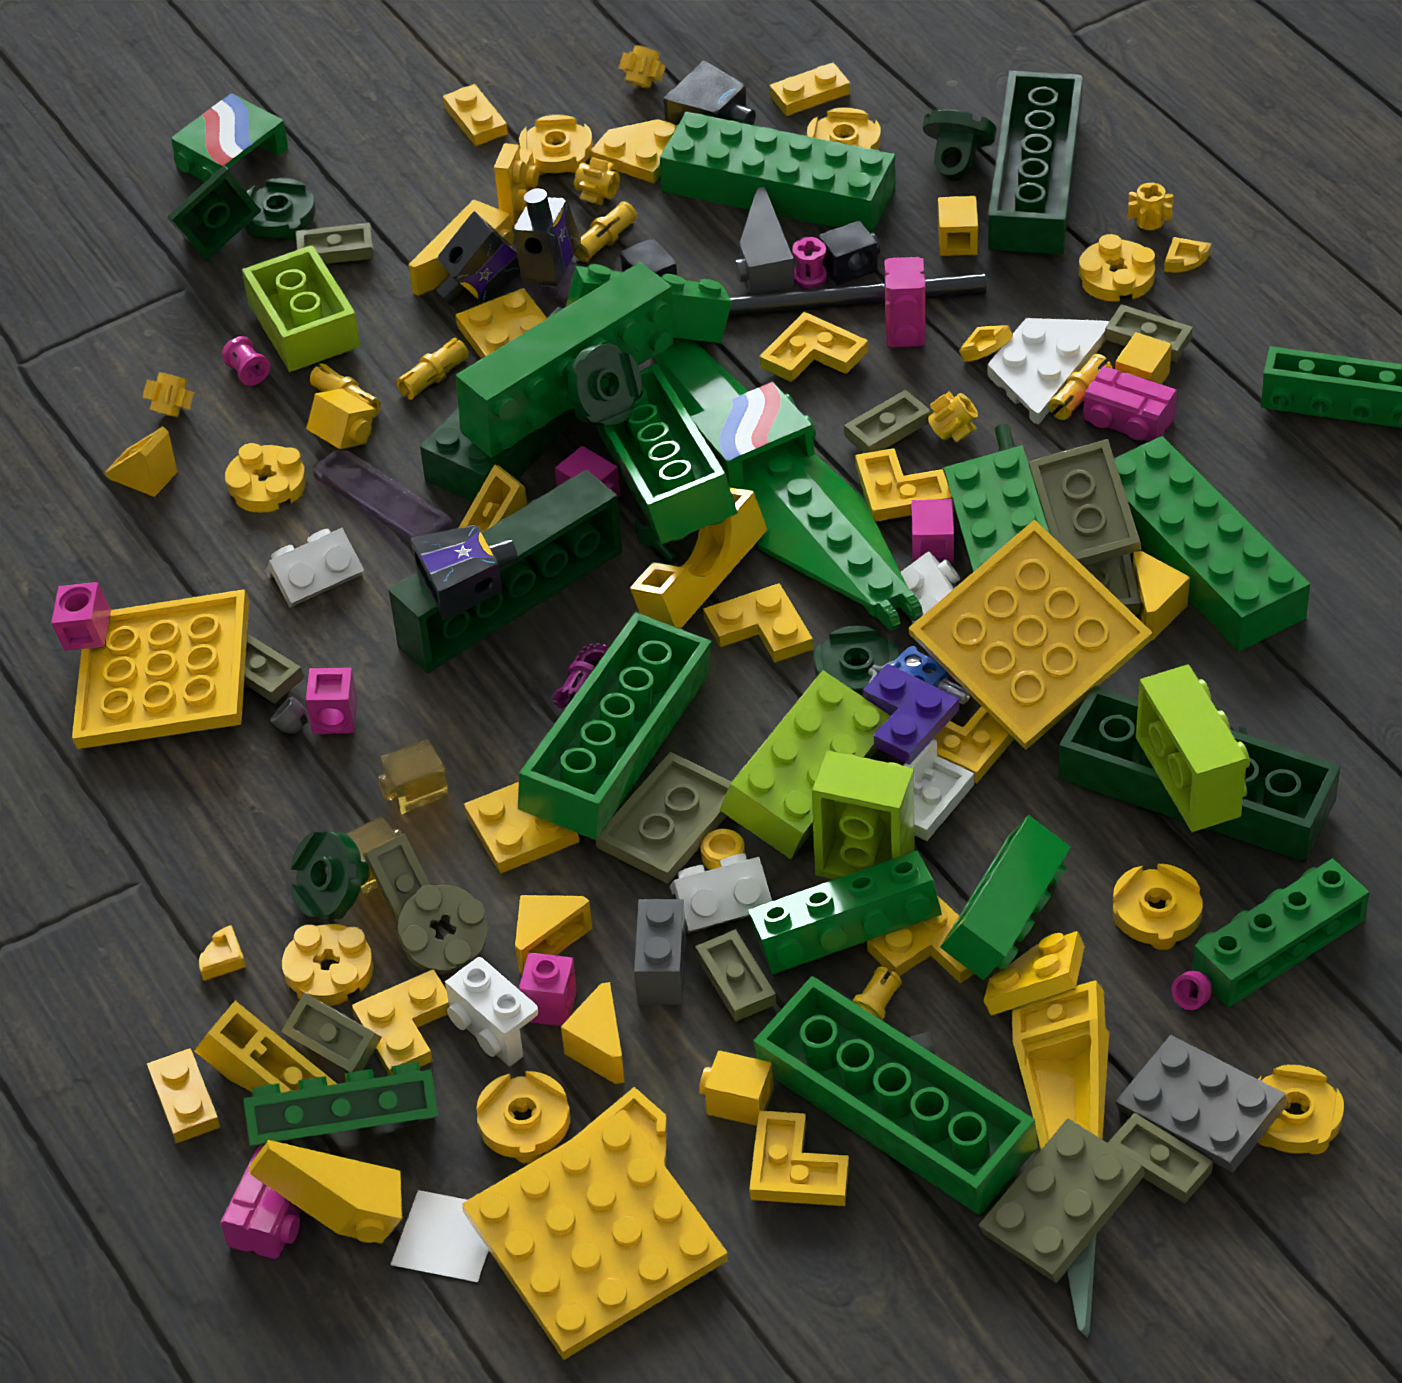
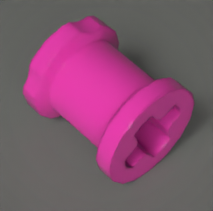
M813 237L802 238L800 241L795 242L792 247V254L797 264V267L794 269V282L798 286L807 289L821 286L827 279V270L823 266L826 245L820 239ZM810 248L813 250L812 256H809ZM808 270H810V277H809V278H808L807 275H806V273H807Z
M238 336L228 341L222 350L223 362L228 367L237 370V375L242 383L249 386L257 385L268 376L271 364L266 356L254 350L253 342L245 336ZM233 352H235L238 355L236 358L234 357Z

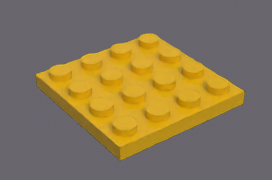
M1035 519L908 628L910 636L1025 750L1087 697L1090 689L1094 686L1099 687L1153 639V632Z
M245 589L111 610L104 647L81 649L72 740L76 748L83 749L241 725L249 615V598Z
M624 1109L462 1203L463 1213L563 1360L728 1261V1252Z

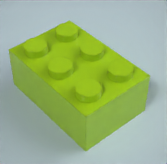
M313 245L242 269L248 304L289 372L361 347L355 311Z
M1189 664L1140 679L1136 739L1191 832L1241 817L1243 797L1247 795L1245 772L1246 768L1250 765L1249 755L1245 745L1242 742H1236L1230 732V725L1225 713L1222 710L1217 711L1212 703L1206 682L1203 679L1198 680Z
M827 750L812 788L815 876L837 879L914 852V768L892 762L887 763L858 757L854 754H843Z

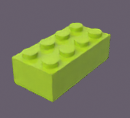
M822 670L731 782L719 810L786 857L792 859L813 832L812 788L827 750L843 754H854L858 757L870 759L878 749L874 747L873 735L889 719L890 715Z

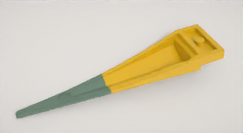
M1095 980L1078 985L1075 989L1012 1009L1013 1045L1032 1116L1035 1119L1036 1132L1041 1149L1067 1118L1100 1139L1103 1138L1109 1031L1105 1027L1104 990ZM1096 1236L1067 1270L1077 1327L1086 1337H1088L1090 1332Z

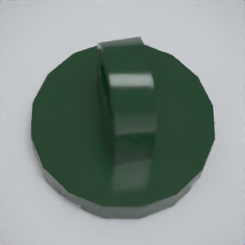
M937 109L931 111V115L927 113L924 116L922 129L926 135L937 140L934 164L944 177L955 180L966 176L972 168L976 147L990 146L995 142L997 128L988 118L981 117V122L972 120L973 114L954 109ZM953 152H961V162L953 168L946 167L945 161L947 157Z

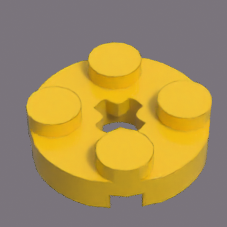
M836 108L827 111L826 118L818 121L817 116L810 122L807 129L808 137L879 150L881 144L879 123L875 120L874 124L868 120V113L859 109Z
M550 115L535 120V127L531 128L528 132L525 127L519 137L520 149L533 150L534 166L539 167V175L563 172L576 173L578 167L582 163L586 164V161L590 158V150L593 148L592 133L586 124L585 129L578 125L574 117Z
M1104 235L1099 239V243L1088 247L1079 259V277L1082 279V287L1090 295L1105 301H1120V296L1132 294V299L1141 297L1154 284L1155 253L1150 248L1143 247L1135 242L1121 240L1117 235Z
M256 443L246 444L239 449V455L230 462L226 469L225 481L229 495L235 498L236 504L239 507L251 512L264 513L279 510V503L285 502L289 498L291 503H293L302 495L306 487L305 468L301 461L300 453L291 447L285 448L276 445L260 446ZM272 476L268 477L266 481H259L261 477Z
M1157 864V869L1144 871L1143 865L1132 868L1120 877L1114 887L1112 920L1125 934L1137 941L1151 944L1152 947L1158 950L1171 949L1177 941L1190 936L1200 924L1203 908V899L1199 894L1200 887L1189 873L1169 864ZM1160 900L1166 901L1165 908L1162 909L1152 908L1148 901L1157 903Z
M338 924L304 925L295 931L294 940L289 943L282 958V969L288 988L297 992L299 999H301L305 992L327 1006L339 1005L348 1001L347 995L353 993L358 988L361 992L369 984L374 969L371 949L365 940L363 931L358 927H347ZM325 960L339 962L338 964H331L329 970H321L320 963Z
M1283 1065L1274 1068L1273 1074L1265 1077L1262 1082L1286 1094L1288 1105L1285 1109H1289L1291 1103L1301 1104V1111L1306 1113L1293 1115L1283 1110L1258 1143L1262 1146L1272 1147L1288 1153H1323L1328 1149L1329 1142L1337 1136L1341 1128L1344 1112V1102L1338 1088L1337 1092H1335L1333 1087L1327 1083V1077L1316 1069L1302 1065Z
M525 1071L526 1077H515L512 1079L510 1074L500 1076L487 1085L478 1098V1132L485 1144L493 1151L503 1156L516 1158L522 1163H532L539 1159L543 1153L558 1145L568 1131L571 1116L563 1087L556 1080L540 1072ZM528 1109L532 1110V1117L527 1120H516L513 1114L516 1110L521 1113Z

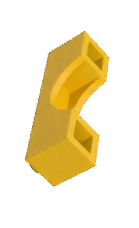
M730 488L738 514L726 518L720 524L709 525L699 529L695 548L689 559L681 567L653 562L630 587L640 614L679 629L686 624L768 530L753 491Z

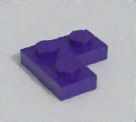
M888 663L863 689V697L891 715L873 735L874 747L909 765L959 711V698Z

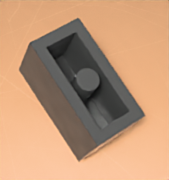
M638 899L634 964L637 1005H683L686 950L684 899Z

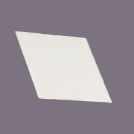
M418 1190L391 1265L478 1282L489 1249L463 1213L462 1203L467 1200Z

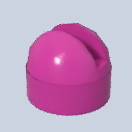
M1199 971L1185 972L1176 978L1172 984V996L1175 1002L1186 1010L1198 1009L1209 1000L1213 992L1210 979L1206 974ZM1198 985V996L1197 998L1192 997V995L1196 990V986Z

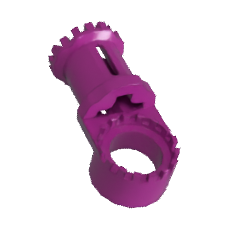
M592 643L589 644L588 648L584 646L583 651L580 650L578 652L579 654L575 661L568 668L566 682L562 688L557 689L553 694V703L558 704L557 708L563 707L562 712L566 709L595 668L589 662L601 660L610 647L607 648L605 644L600 646V643H596V646H593Z

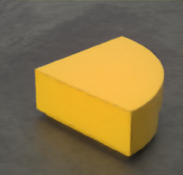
M1173 237L1165 259L1164 272H1185L1199 267L1208 259L1211 244Z
M1005 325L977 327L959 352L964 362L977 360L999 350L1014 336L1009 326Z
M231 925L216 932L212 936V942L199 957V968L203 981L246 967Z

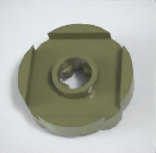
M425 885L418 889L416 894L408 899L403 906L398 920L397 936L402 949L407 954V958L412 965L423 972L434 969L437 975H449L456 973V970L464 968L470 962L480 957L487 939L488 923L483 904L467 891L451 885ZM441 920L450 922V927L455 929L454 935L446 934L443 940L435 938L436 930L430 928L433 923H439Z

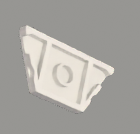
M1026 318L1013 333L1014 337L989 362L988 377L998 387L1005 389L1007 396L1015 404L1021 402L1030 411V420L1039 425L1049 412L1048 402L1065 387V380L1073 372H1079L1106 341L1105 328L1109 322Z

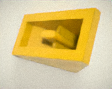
M163 426L130 446L104 474L110 480L155 497L177 473L169 432Z
M494 465L459 528L475 525L484 532L500 520L527 506L525 486L503 468Z
M1142 551L1133 552L1132 565L1141 601L1139 617L1140 621L1153 632L1152 640H1154L1188 606L1190 577Z
M520 895L515 949L518 970L521 976L523 975L529 952L556 956L593 929L588 899L584 896Z
M610 982L601 983L561 1026L564 1054L609 1081L621 1084L625 1083L611 986Z

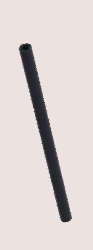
M985 273L925 279V298L987 292ZM885 283L730 297L732 303L728 317L885 302Z

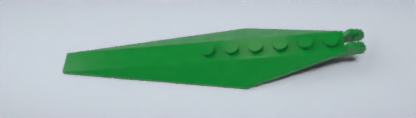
M673 337L672 345L665 351L652 357L655 364L659 365L690 417L749 392L694 340ZM789 440L742 461L745 485L737 489L754 492L768 529L756 542L759 550L863 605L873 618L877 617L889 631L899 628L901 624L899 615L895 610L897 607H900L912 621L922 617L924 613L921 604L914 593L908 589L865 500L816 454L807 458L792 440Z

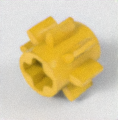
M635 45L633 52H623L618 69L626 73L625 82L650 89L652 82L662 81L666 65L658 61L659 52Z
M591 157L590 165L582 163L578 167L574 178L575 190L582 192L580 200L602 206L604 198L611 200L615 197L620 177L617 172L612 171L613 163Z
M1157 183L1141 185L1137 189V193H1129L1127 218L1135 219L1137 226L1145 230L1160 228L1164 220H1172L1173 194L1165 195L1164 187Z
M159 372L157 381H146L142 398L151 400L149 410L178 417L180 408L190 410L194 392L185 389L187 379Z
M949 391L930 404L934 413L928 417V421L934 432L941 439L946 441L953 437L955 442H959L976 430L972 421L978 417V412L970 399L964 394L959 393L954 397Z

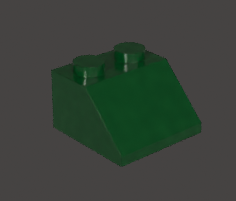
M223 166L168 215L167 218L207 261L261 212V209L231 172Z

